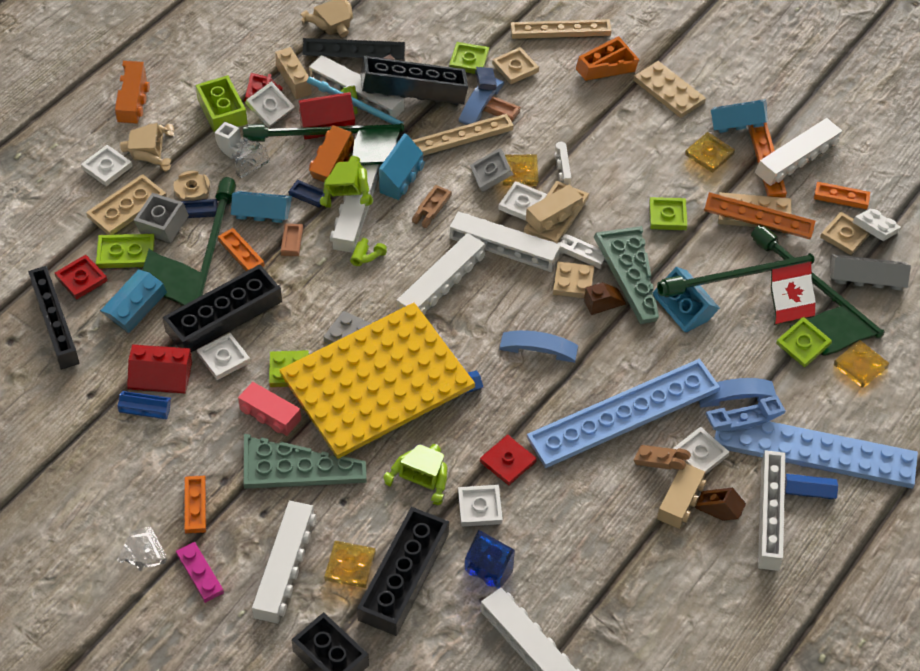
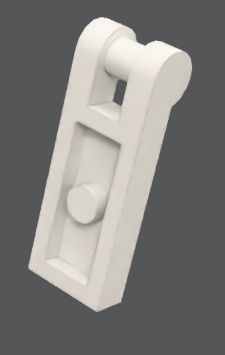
M558 142L555 148L557 170H560L558 179L559 182L571 185L567 147L564 142Z
M564 234L560 239L561 242L557 243L561 245L560 254L565 253L598 269H601L606 262L600 248L570 235Z

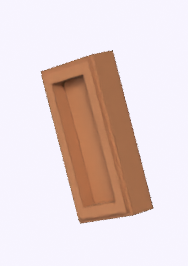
M492 96L483 111L495 116L507 114L511 122H513L520 113L521 107Z
M285 223L281 256L300 255L303 224Z

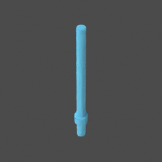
M310 76L307 79V83L319 88L318 90L323 93L327 92L331 95L343 93L329 86V83L325 81L321 82ZM351 97L354 106L390 124L403 123Z

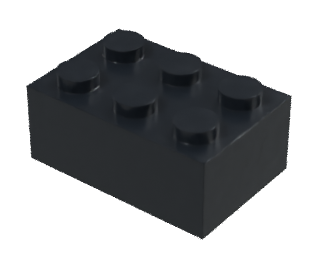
M324 612L291 639L293 652L312 671H364L369 667V654Z

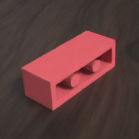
M253 381L238 397L240 410L244 414H250L260 423L272 427L277 433L288 436L301 421L300 408Z

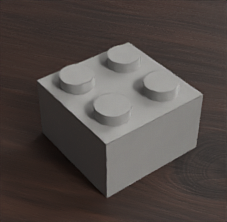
M152 193L135 217L134 222L140 234H154L156 239L171 243L189 215L183 202Z

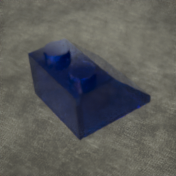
M478 530L465 557L464 569L471 576H477L484 580L487 585L498 589L502 588L513 572L515 550Z

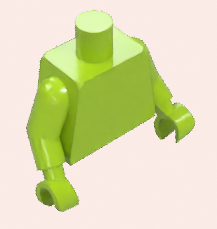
M351 156L348 162H338L335 165L331 174L324 181V197L320 198L322 206L331 208V195H362L360 204H365V206L373 204V198L368 194L367 170L361 165L359 157Z
M432 444L429 448L417 445L413 450L399 456L391 467V472H386L383 479L385 484L391 487L394 477L399 474V477L431 490L436 488V493L431 497V501H434L432 504L441 505L444 498L442 492L446 486L448 467L443 462L444 454L441 453V448L438 445Z

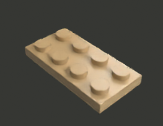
M660 61L634 75L633 81L680 118L692 112L706 101V97Z
M142 174L87 211L86 214L106 234L114 235L134 221L152 193L167 196L161 188Z
M556 181L546 197L567 185ZM574 188L583 197V207L589 198V193ZM578 213L571 215L565 221L559 222L552 226L551 229L545 230L540 234L527 223L524 233L558 243Z
M719 192L721 196L791 214V198ZM718 215V224L757 227L754 224Z

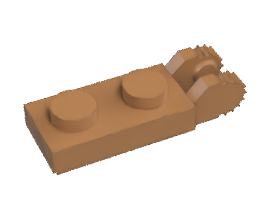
M435 185L419 205L418 210L413 215L412 222L417 224L422 215H425L422 227L427 228L431 224L432 219L436 217L452 196V191Z
M641 445L633 460L636 465L683 470L686 466L683 460H689L691 453L681 448L671 449Z

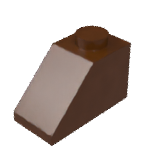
M603 282L585 287L584 303L591 315L626 305V301L618 288Z
M732 487L702 491L695 508L722 521L739 519L746 503Z

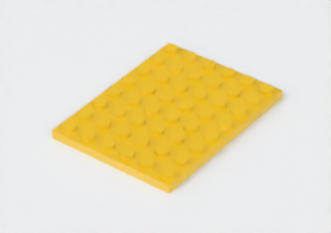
M415 302L279 369L281 376L337 459L475 388V382Z

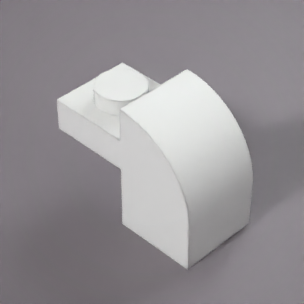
M224 122L215 132L217 145L224 154L232 159L238 156L247 160L256 150V144L243 141L240 129L234 125Z

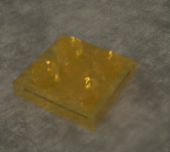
M706 132L685 151L687 157L712 173L735 153L734 148L709 132Z
M537 154L505 155L514 175L503 180V186H512L515 181L526 186H538Z
M859 340L840 355L833 365L864 388L888 368L889 362Z
M334 541L324 576L325 581L366 588L376 549Z

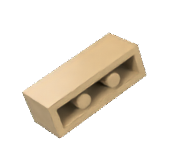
M288 47L276 51V67L295 99L311 95V84L307 83L309 76L292 48Z
M569 184L528 207L526 210V221L540 234L545 230L551 229L552 226L559 222L565 221L571 215L579 213L582 210L583 197Z
M686 464L683 470L679 469L659 508L657 520L678 529L681 528L683 522H688L691 515L689 509L691 506H696L699 498L697 493L698 491L702 492L707 481L704 480L705 471Z

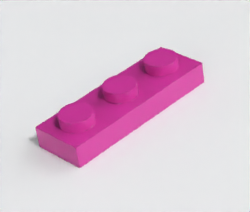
M195 542L176 551L177 557L205 603L224 594L222 586Z

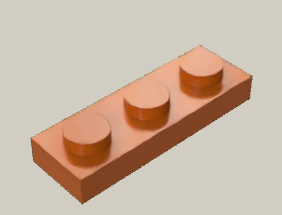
M817 182L814 199L867 210L870 192Z
M234 228L218 236V241L246 272L259 264L262 267L265 266L262 258Z
M205 475L185 477V534L206 532Z

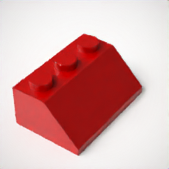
M350 92L298 100L301 128L332 127V125L355 126V115ZM303 135L304 140L325 137V135Z
M132 344L128 359L127 389L186 394L193 363L190 349Z

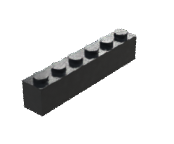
M303 38L302 55L363 58V56L384 58L391 55L394 59L405 60L406 43Z
M47 266L28 271L60 369L79 365L76 348Z

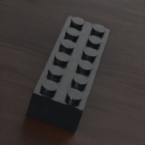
M363 56L360 72L363 92L369 94L378 93L385 96L394 95L402 98H416L418 100H433L438 103L448 102L454 105L465 103L468 90L465 69Z
M259 264L162 317L165 332L178 348H189L192 353L282 303L281 288Z
M414 507L410 508L357 607L358 621L394 636L398 635L449 535L448 520Z

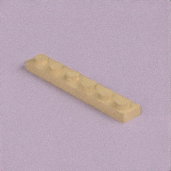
M610 19L511 22L512 39L611 36L612 31Z
M504 114L412 141L419 147L424 156L512 131L514 125L508 115Z

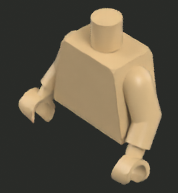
M331 0L314 7L313 14H309L307 10L300 13L303 17V23L311 22L324 30L328 35L338 32L341 38L349 34L347 28L350 27V21L353 19L352 6L348 0Z
M151 123L131 130L129 141L120 142V149L122 152H130L134 160L158 164L161 170L168 171L171 167V159H161L163 133L170 137L174 136V126L167 124L163 127L158 125V123Z

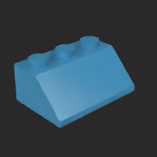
M766 99L714 107L711 109L714 131L718 130L719 133L728 132L729 128L736 127V130L746 129L747 125H753V127L764 126V123L768 121Z
M405 133L379 168L380 193L397 200L403 194H406L408 186L411 182L415 181L417 173L422 171L425 164L423 152Z
M244 191L232 193L231 215H236V219H247L248 216L254 217L256 221H265V218H270L272 222L283 223V220L288 219L292 196Z
M675 267L666 277L682 276L685 280L693 278L687 270ZM700 285L687 288L682 295L667 298L661 297L657 288L653 291V296L684 332H688L708 322L720 309Z
M137 270L100 312L129 334L167 291L164 284L152 274Z

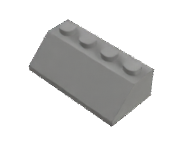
M831 254L830 278L834 279L835 283L846 284V281L854 282L853 285L865 286V283H870L875 288H883L884 285L891 286V289L902 290L903 287L908 288L911 265L905 262Z

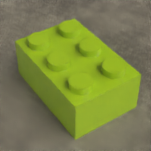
M228 75L195 85L197 100L214 134L224 122L236 127L248 124L246 108Z

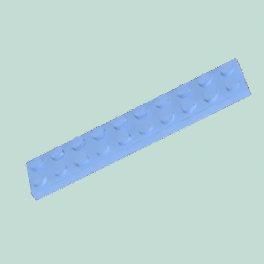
M697 359L527 434V439L546 469L719 392L720 386L703 362Z
M771 421L741 430H716L714 439L728 451L762 458L765 450L785 453L786 463L911 489L915 485L917 451Z

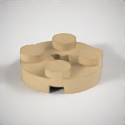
M187 171L178 176L179 179L174 181L175 195L181 201L205 200L209 196L210 182L205 174H198V171Z

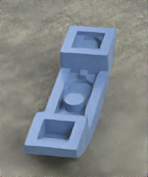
M496 79V90H482L477 86L463 108L459 122L466 125L478 122L482 117L483 109L492 96L498 94L504 85V81Z
M520 330L504 332L499 350L518 353L519 349L554 354L557 355L556 360L575 363L578 345L556 335Z
M758 378L730 379L717 382L720 386L719 392L699 400L700 408L719 406L720 401L754 397L759 401L760 399L777 395L772 381Z
M778 396L760 399L756 405L730 411L720 408L707 411L705 415L713 430L735 431L766 423L783 415L786 410Z

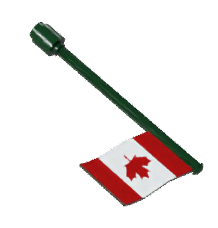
M809 253L806 256L687 280L683 279L682 276L665 278L657 283V290L661 297L667 298L682 295L689 287L771 271V294L775 311L774 325L800 320L802 317L811 318L815 316V296L811 280V264L814 263L815 258L813 254Z

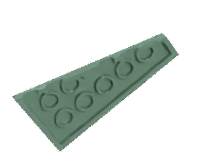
M643 227L596 232L594 239L639 323L656 322L659 315L656 299L653 297L654 287L650 281L651 271L648 254L644 248Z
M244 433V489L367 483L366 461L345 456L337 459L327 452L322 451V453H318L310 448L284 442L274 443L270 442L269 439L262 437L257 439Z

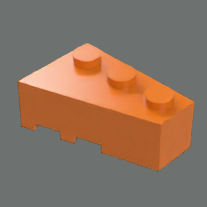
M618 36L579 56L576 70L585 81L636 71L639 58Z
M123 60L122 66L125 73L120 76V81L123 84L117 94L116 118L117 122L138 124L139 118L143 116V104H146V92L150 90V83L147 82L144 62Z
M332 125L330 131L328 130L325 135L323 144L317 150L316 158L309 165L312 178L324 182L338 162L349 161L350 157L348 156L354 148L352 132Z

